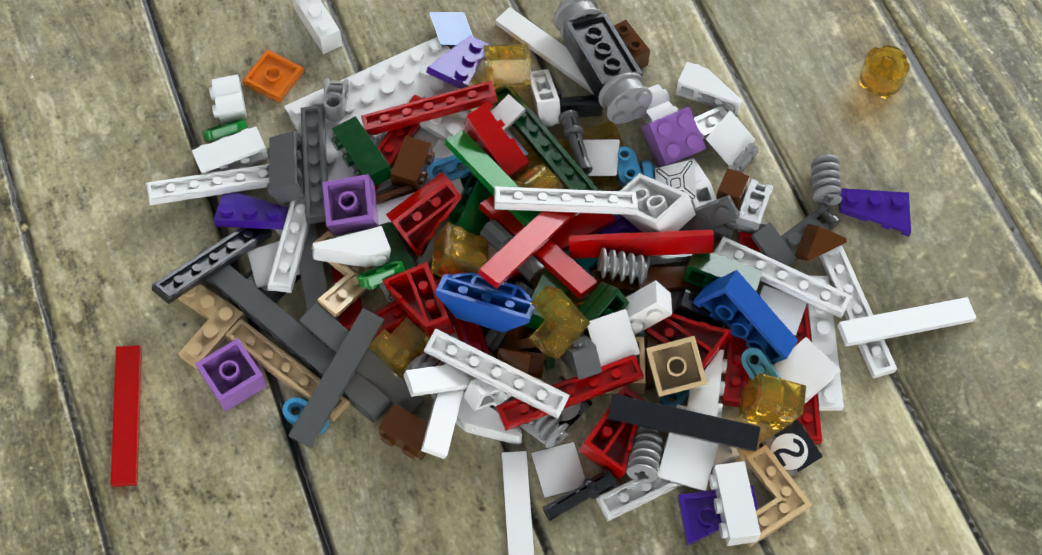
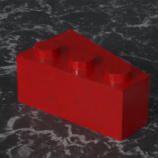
M487 101L466 116L465 132L513 180L528 169L529 161L515 139H510L502 129L505 124L501 119L498 121L495 119L490 111V108L493 106L490 101Z
M440 173L392 209L386 216L419 257L429 239L433 238L436 234V229L443 220H446L462 196L449 178Z
M427 262L382 280L390 296L429 338H431L435 328L448 335L456 333L446 306L435 294L438 286Z
M673 313L671 316L644 330L648 336H653L660 344L695 336L704 371L720 349L722 350L732 337L731 330L711 326L704 322H697Z
M623 386L618 394L644 400L626 386ZM609 406L578 452L602 469L607 467L611 474L619 480L625 474L637 426L608 420Z

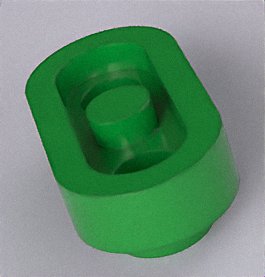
M242 118L202 131L205 141L212 143L224 136L237 134L247 129L248 125L246 119Z
M395 261L362 272L357 276L361 288L372 290L379 287L383 283L382 280L404 272L405 268L403 262Z

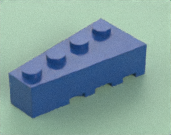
M738 270L705 284L693 301L697 307L703 306L711 312L709 316L716 322L720 320L727 325L734 337L743 338L747 342L746 346L748 348L757 347L762 349L772 364L787 359L798 341Z

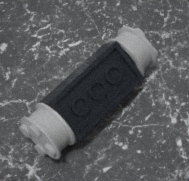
M595 0L562 1L553 17L554 26L560 31L565 46L598 103L606 109L608 119L615 124H620L642 118L652 102V93L648 88L644 87L642 71L606 12L603 13L598 9Z

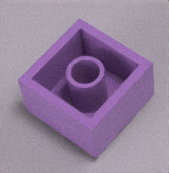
M689 106L641 126L658 168L670 165L706 149Z
M369 174L322 182L326 226L333 235L379 227L375 185Z
M238 338L195 363L200 376L224 412L267 387L263 374Z

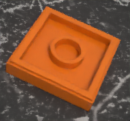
M267 49L242 82L243 85L281 103L304 73V67Z

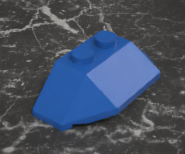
M460 273L452 276L444 274L435 291L436 296L456 318L500 332L529 323L537 305V302L532 300L520 286L504 282L496 289L477 273Z

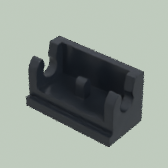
M561 92L557 93L560 100L561 113L567 110H575L579 118L602 116L603 107L598 103L594 95L562 97Z
M686 287L681 290L673 312L674 314L718 328L725 325L720 320L717 322L709 316L711 312L703 306L699 308L693 303L697 296L690 294V288Z

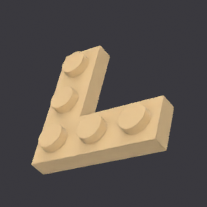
M327 231L314 243L337 237L330 231ZM328 262L343 274L344 277L317 300V303L333 318L339 316L367 291L366 288L360 287L357 276L362 272L373 269L372 266L360 267Z
M202 284L197 285L178 298V300L208 319L178 353L181 359L196 369L195 363L214 353L226 339L225 334L240 319L245 317L243 312Z
M767 445L745 459L747 465L774 499L756 511L761 535L757 542L747 543L750 548L812 506Z

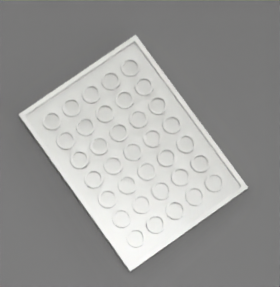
M435 37L345 78L349 81V95L344 118L340 121L332 122L325 117L328 177L343 154L341 150L337 151L331 142L333 138L331 128L354 116L357 117L363 126L361 115L409 103L413 95L424 99L460 89L426 73L429 65L450 50L448 45H441L438 37ZM324 88L284 106L285 112L301 139V108L322 105ZM456 114L449 115L456 120L460 117ZM422 128L413 137L432 143V151L440 139ZM388 132L373 135L370 138L378 147ZM390 178L381 184L375 194L376 196L382 195L397 188V186L392 185Z

